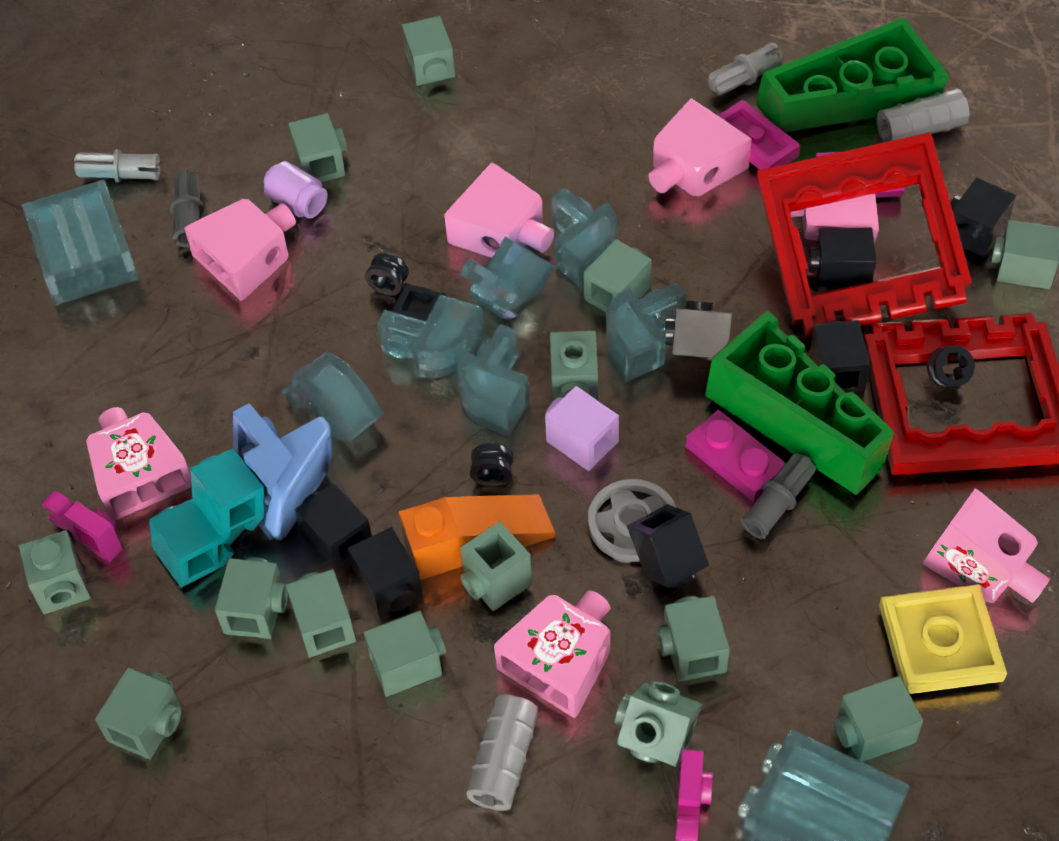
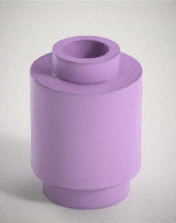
M283 161L272 166L264 177L265 196L278 205L281 203L286 205L292 214L297 217L314 218L322 211L326 204L328 194L326 189L322 187V183L289 161Z

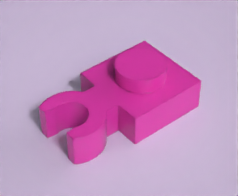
M56 490L41 503L45 509L51 512L48 519L61 529L70 531L77 542L109 563L123 550L115 532L117 525L104 511L96 508L92 512L77 501L73 504L67 497Z
M682 750L676 841H698L700 804H711L713 772L702 771L704 751Z

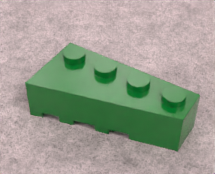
M902 17L763 72L756 105L764 117L784 132H791L877 117L878 111L896 106L898 103L904 104L915 101L918 97L922 99L933 96L937 92L943 93L949 75L905 17Z
M767 310L712 358L705 396L791 453L807 455L812 459L811 462L818 471L857 495L884 468L894 431L854 392L846 393L834 382L836 375L825 364L818 366L804 353L805 345L794 334L787 336L777 327L778 319Z

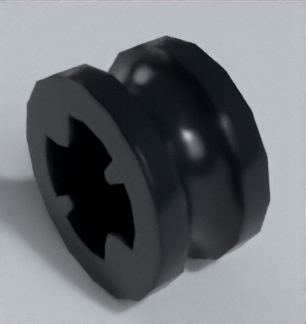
M379 253L374 256L371 267L368 268L365 274V281L372 289L388 296L400 293L403 282L409 275V268L400 258L388 253Z
M961 346L939 347L931 353L927 361L928 375L938 386H962L974 374V358L967 349ZM948 359H957L959 366L953 369V374H944L942 367L948 363Z
M490 443L479 445L473 449L471 453L470 477L475 482L485 486H500L511 480L513 453L510 449L503 445Z

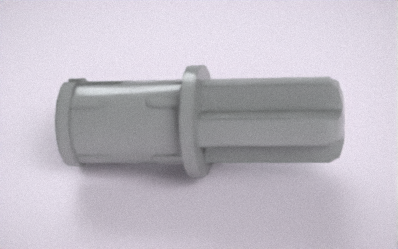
M768 43L748 55H737L734 58V62L709 74L707 80L710 91L717 95H723L742 84L752 85L763 72L783 64L781 50L770 55V52L776 50L778 46L774 43Z
M115 149L114 153L79 152L75 155L74 170L78 177L114 178L115 182H121L122 178L159 180L160 166H157V163L160 162L158 153L122 154L121 149Z

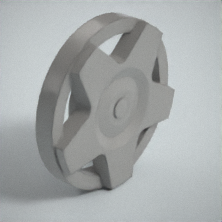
M626 479L614 482L598 492L590 504L588 528L591 538L599 549L613 557L616 561L623 563L640 561L627 525L666 504L676 507V504L664 489L652 482L640 479ZM632 491L643 492L652 496L639 500ZM610 498L612 508L598 513L602 504ZM603 536L612 537L614 539V545L607 541Z

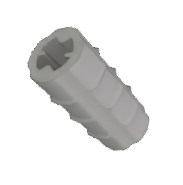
M954 89L943 93L937 92L933 96L922 99L918 97L915 101L908 103H898L896 106L878 111L877 128L883 142H888L929 132L932 134L943 131L947 133L950 129L968 124L970 116L968 102L960 89Z
M508 694L499 695L495 698L490 717L486 719L487 727L482 742H479L480 750L476 763L472 766L473 773L466 792L467 798L473 803L497 811L511 809L516 788L520 786L519 778L523 764L527 762L526 754L530 740L533 739L532 733L538 716V707L531 701Z

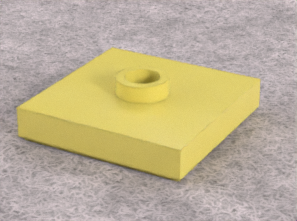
M980 584L881 597L879 608L896 671L909 694L1003 682L1005 680L1007 671Z

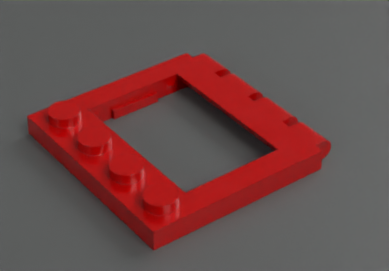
M931 132L757 170L756 178L793 325L802 323L806 338L812 337L813 325L836 321L835 316L842 315L843 322L859 320L860 326L882 322L880 306L883 305L886 306L888 317L892 320L926 312L925 296H930L934 310L967 302L964 288L969 287L972 280ZM918 184L923 210L940 267L811 295L805 273L808 267L798 227H794L790 212Z
M1033 313L1000 315L999 325H995L993 316L955 318L954 328H950L948 319L911 321L910 331H905L903 322L870 324V334H865L864 342L870 361L869 376L878 416L894 431L887 455L892 475L1059 464V364L1046 322L1036 323ZM953 345L964 347L971 353L974 359L1026 356L1044 419H1041L1040 423L1036 426H1020L1015 421L995 422L990 429L975 430L968 426V424L947 426L943 432L927 433L921 428H910L906 414L908 403L900 370L896 371L895 365L927 363L929 356L934 350L939 347ZM948 359V361H957V359Z

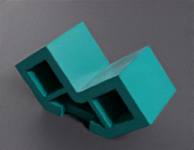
M234 448L217 456H210L198 465L190 468L192 499L177 506L168 507L149 519L152 549L181 588L222 568L228 562V558H231L235 553L230 545L244 528L253 531L264 518V487Z

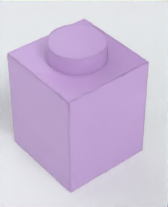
M577 386L564 398L559 397L555 399L546 411V442L587 471H590L619 442V415Z

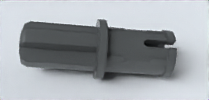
M187 169L180 170L179 175L175 177L174 199L170 202L169 208L174 216L172 240L180 247H190L184 227L199 220L204 211L203 202L200 200V177L197 172H189Z
M799 453L793 454L772 481H766L762 485L763 493L753 504L749 512L740 520L741 525L748 533L756 538L765 539L770 529L786 510H792L796 506L795 498L816 471V466L811 462L812 459Z

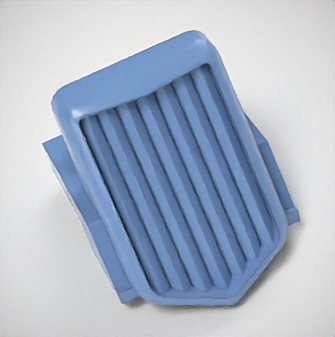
M248 403L233 411V448L264 487V518L258 526L270 540L280 541L286 537L297 520L295 509L302 504L307 496L317 490L328 472L332 458L331 429L324 417H318L279 438L278 432L271 420L266 416L261 418Z

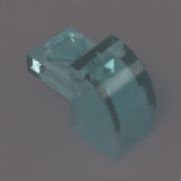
M564 187L552 196L553 225L563 232L555 238L556 267L584 290V271L615 239L618 240V218L614 209L607 202L593 211L585 199L577 198Z
M505 236L487 267L468 258L459 274L473 282L469 289L472 291L469 298L500 318L508 320L518 316L537 298L556 266Z
M677 282L663 289L653 290L639 300L627 288L620 292L610 303L606 313V351L609 360L625 383L665 365L666 337L662 332L665 330L666 317L675 318L676 308L685 309L686 294Z
M442 295L436 301L426 322L384 310L377 323L382 351L388 352L397 358L412 359L415 375L422 378L444 377L462 369L472 359L484 336L481 306Z
M500 324L491 339L486 338L481 343L477 356L464 351L461 352L457 363V374L461 404L470 419L487 429L509 437L530 403L528 376L511 370L518 358L516 330Z
M327 351L311 363L298 369L291 377L292 382L281 390L290 405L310 408L316 418L324 417L330 425L331 438L351 442L384 414L372 393L357 373L338 356Z

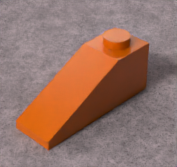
M539 494L444 497L399 511L404 543L410 558L419 571L420 580L463 567L460 547L499 521L503 523L523 547L555 538L554 528Z

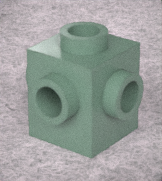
M655 681L649 684L643 682L631 696L625 694L621 700L615 718V724L622 726L617 744L630 749V753L640 760L647 762L662 761L676 767L682 759V750L689 749L702 703L681 696L680 691L676 687L667 683Z

